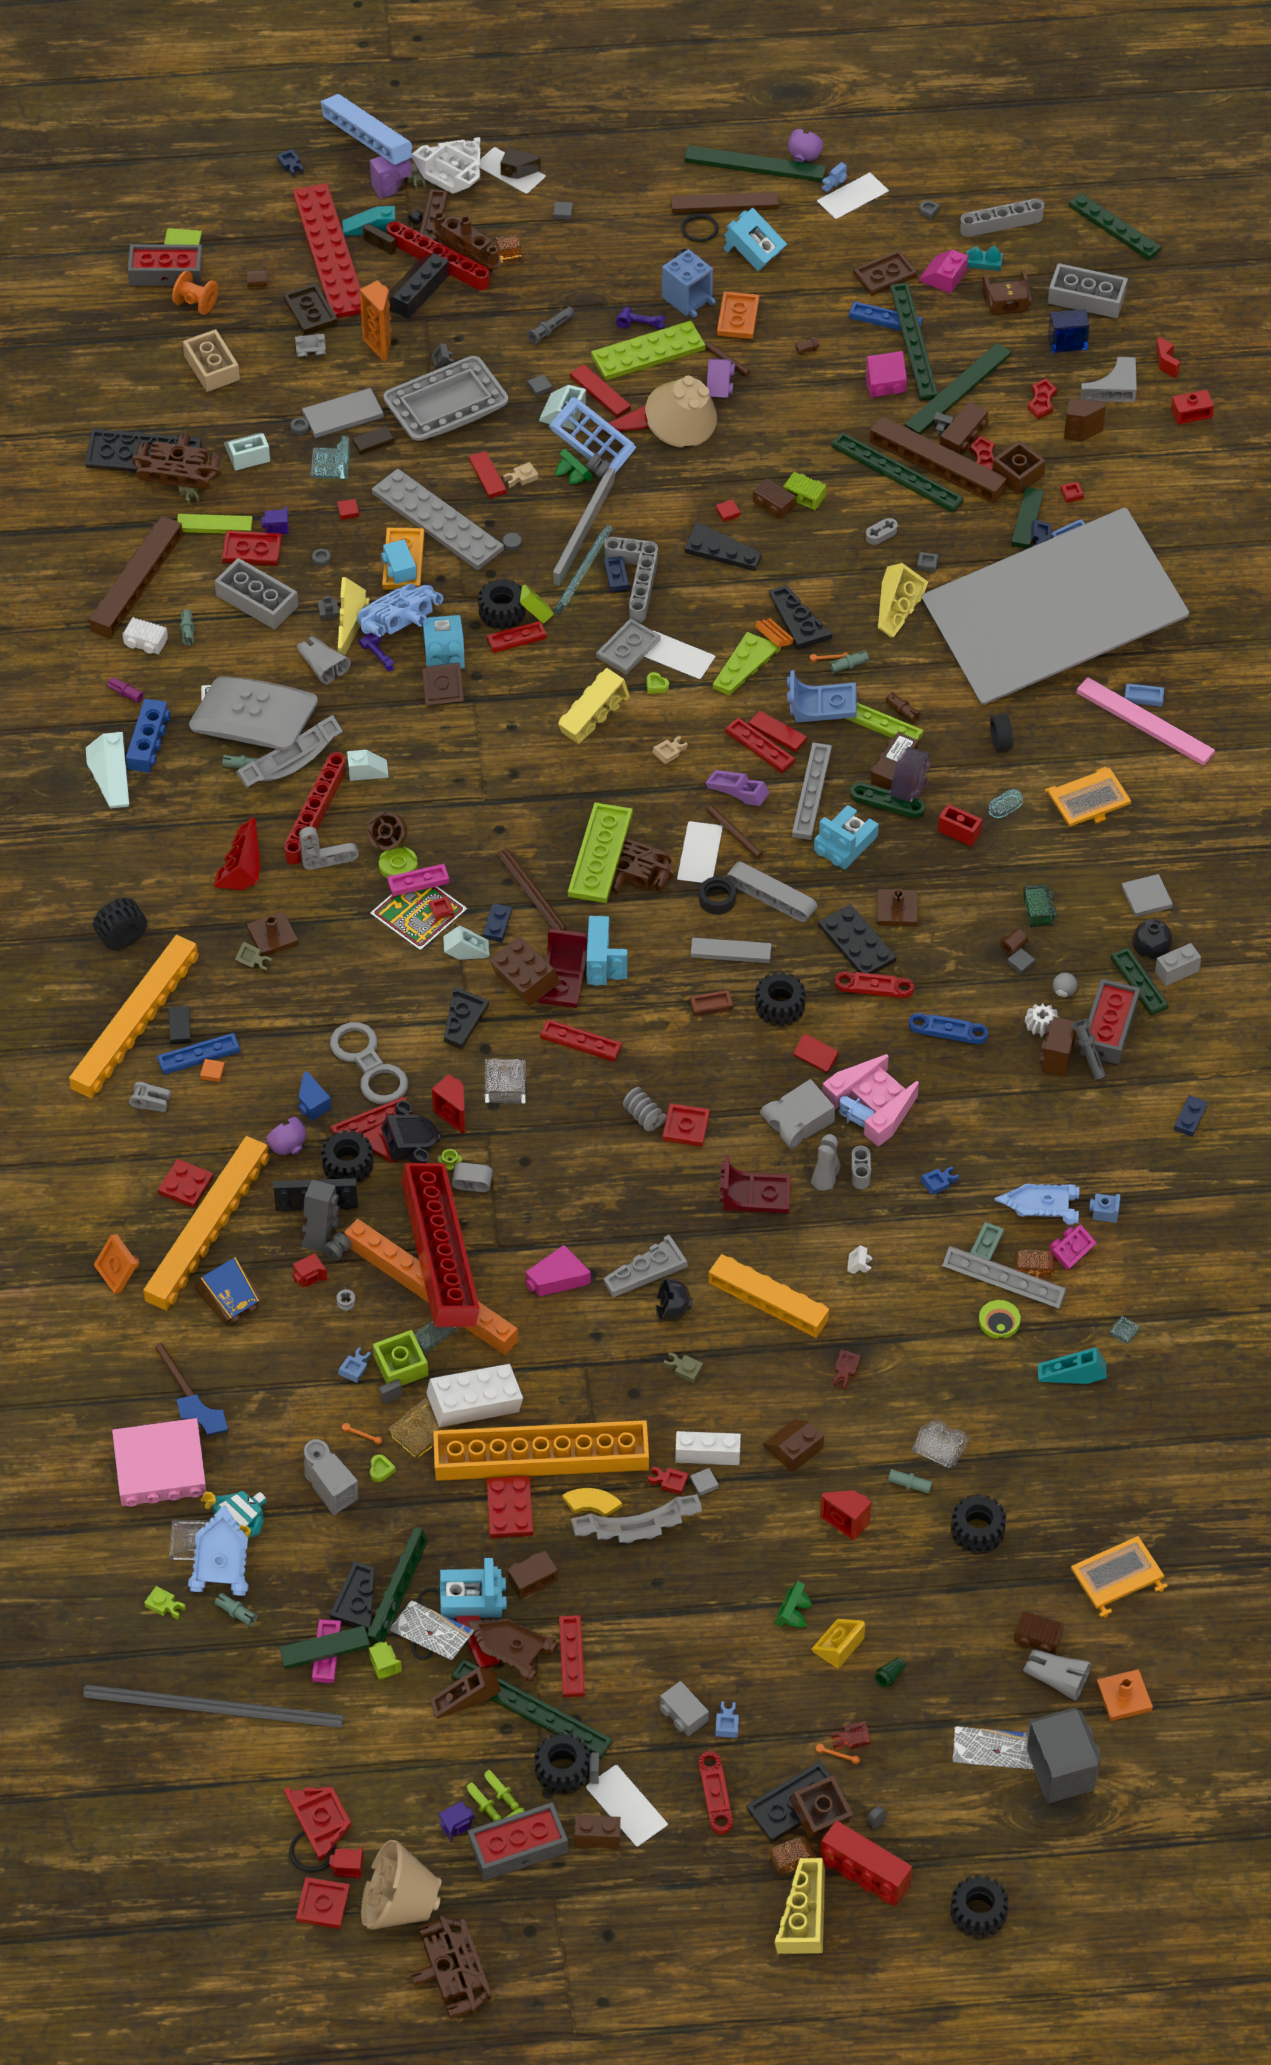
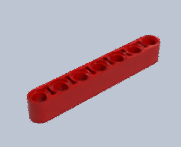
M393 221L387 225V234L395 238L396 248L418 259L435 253L449 260L450 276L477 290H486L489 287V270L485 266L400 222Z
M334 752L328 756L284 844L285 859L289 864L295 865L302 861L299 833L306 827H314L317 831L346 773L345 756L340 752Z

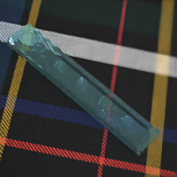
M606 525L600 532L555 606L554 612L560 614L566 607L613 527Z

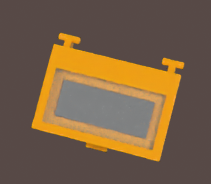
M1107 767L1095 770L1094 774L1059 787L1052 786L1044 789L1045 793L1048 792L1069 827L1092 818L1095 824L1106 820L1105 813L1131 804L1130 798L1116 776Z
M1139 1536L1071 1566L1072 1572L1095 1608H1098L1101 1612L1099 1617L1103 1616L1105 1618L1112 1612L1111 1608L1106 1610L1104 1605L1152 1583L1156 1586L1154 1588L1155 1592H1162L1164 1588L1168 1587L1166 1583L1162 1584L1160 1582L1164 1578V1574Z

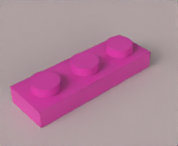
M440 864L387 877V882L393 897L449 884V876L445 865Z
M319 1619L317 1637L341 1631V1621ZM337 1656L314 1662L312 1682L334 1683Z

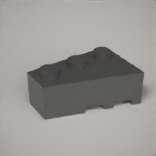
M311 1180L305 1194L303 1216L307 1217V1225H303L302 1232H306V1235L302 1240L301 1247L325 1253L323 1246L330 1241L334 1230L339 1228L341 1219L338 1217V1195L334 1185Z

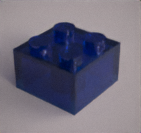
M1086 309L1050 312L1048 341L1051 353L1087 350L1090 323Z

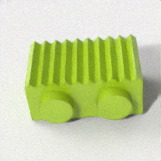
M793 472L783 486L784 489L796 496L797 503L813 510L818 508L826 496L825 484Z

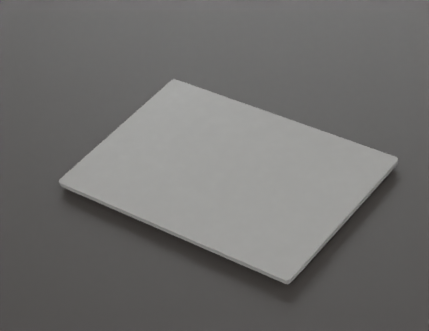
M1127 508L1119 509L922 595L923 602L982 705L1189 616L1187 607Z

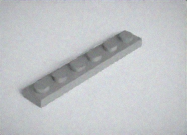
M812 743L792 837L812 839L832 745Z
M949 1246L942 1265L1056 1308L1061 1307L1067 1289Z

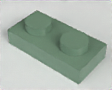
M985 1222L970 1253L991 1260L1004 1234V1229Z

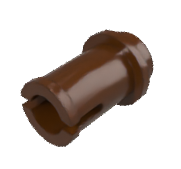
M810 337L806 341L796 343L795 348L800 355L810 350H817L819 342L816 337Z

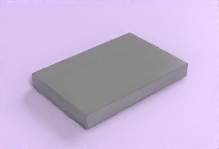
M630 618L598 650L596 657L627 675L661 640V636Z

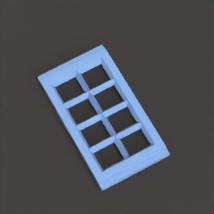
M574 397L571 398L549 425L553 432L588 460L592 458L594 453L587 446L594 440L602 446L597 454L601 456L607 450L615 457L609 466L615 469V473L636 448L633 442ZM576 409L586 415L580 424L571 417ZM589 419L598 425L593 434L583 427ZM567 420L577 427L571 435L561 428ZM601 429L611 435L606 443H603L596 437ZM580 430L589 436L584 444H581L574 438ZM614 439L624 446L618 454L608 447Z

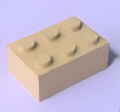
M216 329L183 341L184 356L206 392L240 380L239 366Z

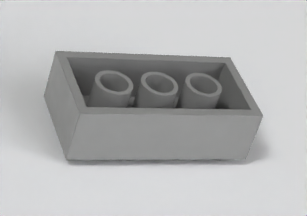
M1058 263L1049 287L1048 304L1118 318L1126 295L1128 278Z
M239 558L215 580L217 597L274 630L298 607L297 591Z

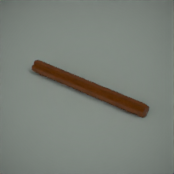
M508 849L501 850L499 857L552 928L567 931L566 925Z

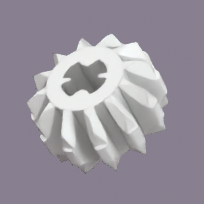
M1043 1003L1041 1006L1034 1004L1033 1009L1029 1008L1025 1016L1027 1030L1032 1031L1033 1036L1037 1033L1040 1034L1042 1038L1046 1034L1047 1025L1052 1024L1053 1017L1059 1018L1057 1016V1009L1052 1010L1051 1005L1046 1007Z

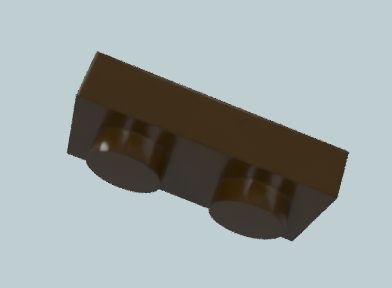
M368 223L363 227L364 241L391 255L396 252V240L393 236Z

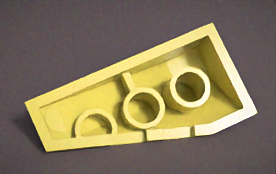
M903 563L887 567L881 587L878 629L891 638L896 635L905 623L906 617L914 611L915 605L922 600V595L925 593L928 581Z
M342 577L338 638V652L346 655L361 626L357 621L359 611L370 605V598H366V590L346 577Z

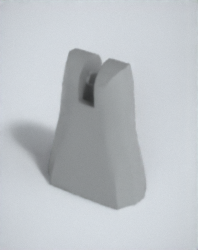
M314 636L307 638L308 644L302 641L296 646L316 676L325 685L335 679V674L337 677L341 676L350 667L351 661L348 657L327 646Z
M832 1134L825 1135L821 1140V1146L818 1148V1160L811 1180V1184L818 1190L832 1189L836 1181V1175L841 1168L836 1153L837 1138Z
M1032 1650L1029 1656L1030 1661L1026 1662L1023 1671L1050 1685L1074 1701L1078 1700L1089 1676L1091 1662Z

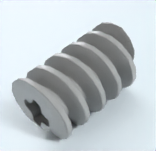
M640 1087L632 1089L623 1101L624 1108L633 1115L634 1119L646 1131L656 1130L666 1121V1114L662 1113L660 1108H657L656 1103H652L651 1098H647V1094L642 1092Z

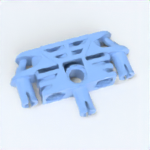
M407 584L361 609L357 615V621L365 634L373 633L379 637L383 636L385 632L393 634L411 623L422 626L427 621L426 615L433 611L432 603L435 605L441 604L443 595L435 592L430 585L416 588L414 584Z

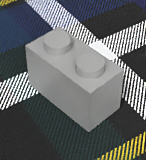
M1191 943L1158 957L1155 973L1163 984L1167 986L1199 972L1201 956Z
M681 1681L660 1695V1709L665 1716H670L674 1721L675 1727L680 1732L683 1731L687 1736H690L709 1722V1711Z

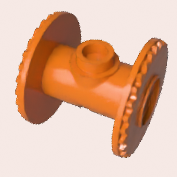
M184 271L175 282L172 300L176 305H181L184 301L189 304L197 302L199 313L206 315L216 303L219 290L216 281L211 280L205 287L198 286L193 283L192 273Z

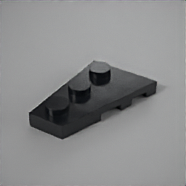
M454 986L444 1042L462 1049L489 1007V1000Z
M354 1561L329 1614L330 1619L341 1621L354 1627L364 1626L365 1630L368 1631L372 1615L374 1567Z

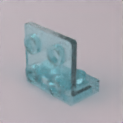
M342 436L341 443H338L337 448H313L311 478H348L349 436Z

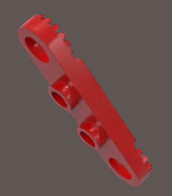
M848 971L839 972L835 976V987L843 992L896 998H909L914 993L913 981L907 978H895L896 976L860 972L850 973ZM848 979L850 982L844 985L840 983V980ZM905 985L909 987V990L904 992L899 987Z
M705 1751L699 1757V1770L710 1827L717 1834H726L731 1830L733 1820L721 1759L714 1751ZM706 1759H713L716 1764L712 1767H706L703 1762ZM719 1818H724L728 1823L726 1826L720 1827L715 1821Z

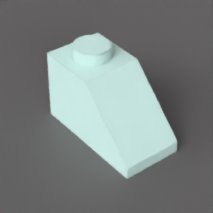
M368 750L347 751L350 781L388 778L386 759Z
M460 925L443 936L444 952L458 960L488 958L490 956L489 940Z

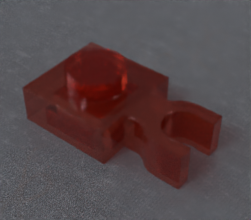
M845 1350L840 1351L834 1370L839 1372L834 1377V1386L837 1385L839 1380H844L843 1388L847 1389L848 1376L855 1377L862 1359L861 1355Z
M866 1721L845 1726L846 1732L830 1733L832 1740L840 1739L838 1742L832 1743L834 1750L842 1748L845 1744H848L850 1749L871 1744Z

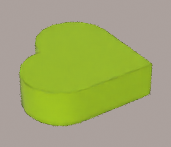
M656 672L648 674V694L665 693L669 690V681L666 678H661V675Z
M379 1454L372 1457L370 1478L374 1482H382L396 1472V1467L385 1456Z

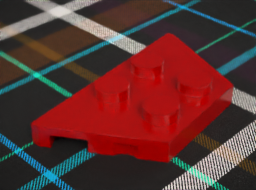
M291 1787L284 1788V1794L318 1860H323L352 1827L351 1821L333 1787H321L319 1789L304 1787V1790H291Z

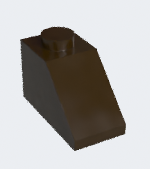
M507 148L500 162L501 175L515 179L541 170V156Z

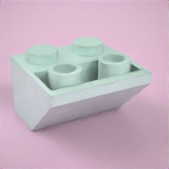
M567 385L552 392L539 421L551 424L572 397L577 398L586 405V389ZM576 409L571 417L578 422L582 412ZM567 420L562 427L574 430L576 426Z
M263 433L224 442L235 471L270 462L269 445Z

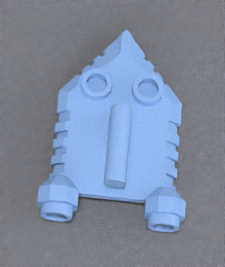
M1025 1184L995 1198V1201L1014 1209L1019 1216L1063 1217V1221L1067 1225L1078 1223L1079 1211L1068 1209L1069 1201L1079 1199V1187H1075V1185Z
M224 1505L214 1515L215 1517H212L210 1522L205 1524L206 1527L203 1526L196 1534L194 1572H192V1577L188 1581L190 1591L203 1592L206 1581L231 1583L233 1595L245 1596L249 1586L244 1579L245 1576H243L245 1572L244 1565H246L245 1558L247 1554L245 1551L248 1538L239 1529L240 1526L236 1525L235 1519H232L233 1516Z

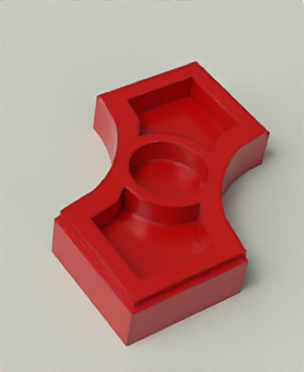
M1045 378L1032 385L1031 390L1035 397L1027 406V409L1038 420L1053 412L1050 399L1057 394V388Z
M979 436L970 445L969 451L975 455L976 463L992 470L994 459L992 451L995 448V443Z

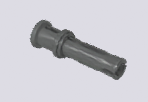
M566 307L548 321L540 322L535 329L528 330L527 337L529 341L537 345L542 338L549 337L552 330L562 325L571 317H574L573 309Z
M1078 1020L1072 1024V1029L1076 1031L1078 1037V1045L1084 1050L1093 1078L1101 1079L1106 1073L1095 1048V1036L1091 1034L1088 1026L1090 1024L1089 1020Z

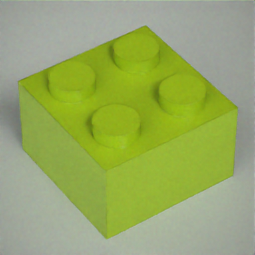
M412 1330L373 1344L374 1359L386 1384L399 1380L401 1386L428 1376V1362Z

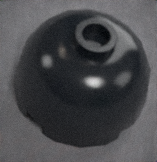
M1149 919L1140 923L1133 934L1132 945L1134 950L1142 957L1144 955L1150 956V959H1157L1169 953L1172 946L1170 928L1164 922L1157 919Z
M673 1279L662 1281L657 1294V1298L660 1299V1306L656 1305V1315L658 1319L675 1321L681 1319L687 1310L691 1309L693 1299L690 1297V1292L685 1284Z

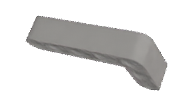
M609 537L604 542L605 559L622 556L625 564L637 565L629 602V618L641 623L647 616L658 563V546L651 541Z

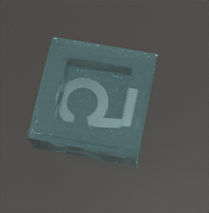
M1121 1316L1111 1329L1110 1334L1128 1344L1139 1331V1325Z

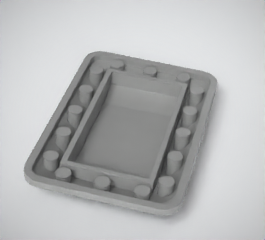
M469 356L385 391L383 396L385 403L405 431L416 441L431 438L466 425L498 410L508 403L507 393L484 362L477 356Z
M221 676L212 683L190 720L189 727L195 733L287 750L295 744L314 711L318 699L313 693L285 685L241 677Z

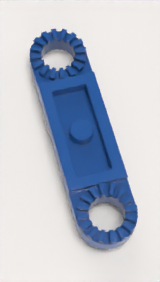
M919 1012L917 1014L914 1013L909 1018V1028L915 1033L974 1044H982L988 1038L987 1027L981 1023L975 1024L970 1023V1021L932 1014H919ZM920 1020L924 1024L918 1026L914 1024V1021ZM980 1031L983 1033V1035L981 1037H975V1035H973V1032Z

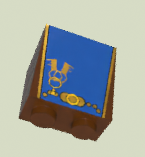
M236 1257L201 1277L194 1286L195 1290L223 1324L229 1321L233 1324L242 1318L240 1314L243 1312L251 1313L259 1307L258 1303L262 1300Z

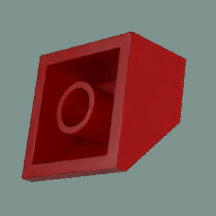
M448 1074L432 1088L433 1112L464 1134L466 1129L463 1083L458 1078H453Z
M851 1490L827 1492L821 1495L820 1518L853 1541L870 1524L871 1502L864 1494Z

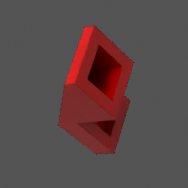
M1158 337L1156 355L1159 368L1164 373L1175 378L1179 375L1180 361L1173 358L1174 345Z

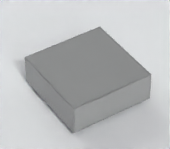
M710 1468L690 1476V1481L699 1496L718 1489V1483Z

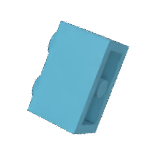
M405 539L384 544V553H381L383 564L388 566L387 573L389 578L392 577L395 584L417 579L416 565Z

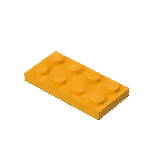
M387 528L386 544L405 539L416 565L417 579L395 584L393 578L388 576L387 564H384L383 589L396 590L407 584H414L416 588L421 586L424 528Z

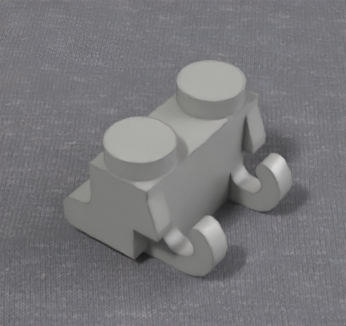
M324 334L295 337L297 357H307L308 353L315 352L316 356L326 354Z

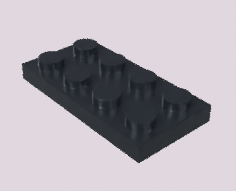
M851 904L818 921V927L857 972L874 974L896 962L897 957Z
M356 1179L316 1180L336 1187V1194L338 1195L337 1206H339V1209L349 1210L358 1208ZM311 1180L273 1181L276 1211H304L305 1194Z
M819 1761L746 1805V1810L769 1841L773 1843L802 1825L790 1802L793 1793L831 1775Z

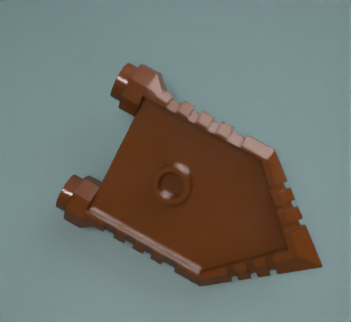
M495 1619L491 1621L484 1620V1622L482 1620L467 1621L468 1626L474 1630V1636L482 1652L491 1657L495 1656L496 1659L502 1660L506 1664L509 1663L512 1667L515 1666L518 1669L520 1679L525 1682H533L537 1676L538 1671L535 1670L533 1664L539 1652L553 1655L558 1647V1643L554 1639L541 1634L538 1635L536 1632L528 1628L525 1629L524 1626L517 1625L516 1622L509 1619H497V1621Z

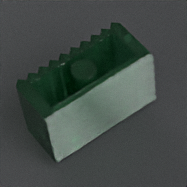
M1048 884L1024 886L1023 898L1030 927L1052 926L1054 917H1057L1056 906H1052L1053 891L1048 889Z

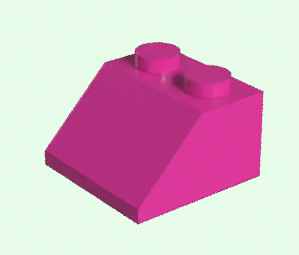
M950 250L935 256L919 278V281L952 293L967 272L968 255Z
M903 351L867 356L865 382L870 397L906 392L907 378Z

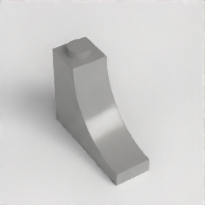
M1117 357L1116 366L1108 376L1095 382L1082 383L1080 399L1099 402H1135L1137 391L1135 357Z

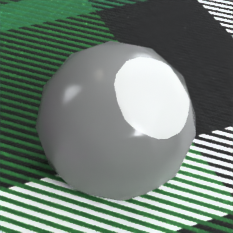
M1060 973L1055 977L1052 986L1058 996L1065 998L1075 994L1078 983L1072 974Z

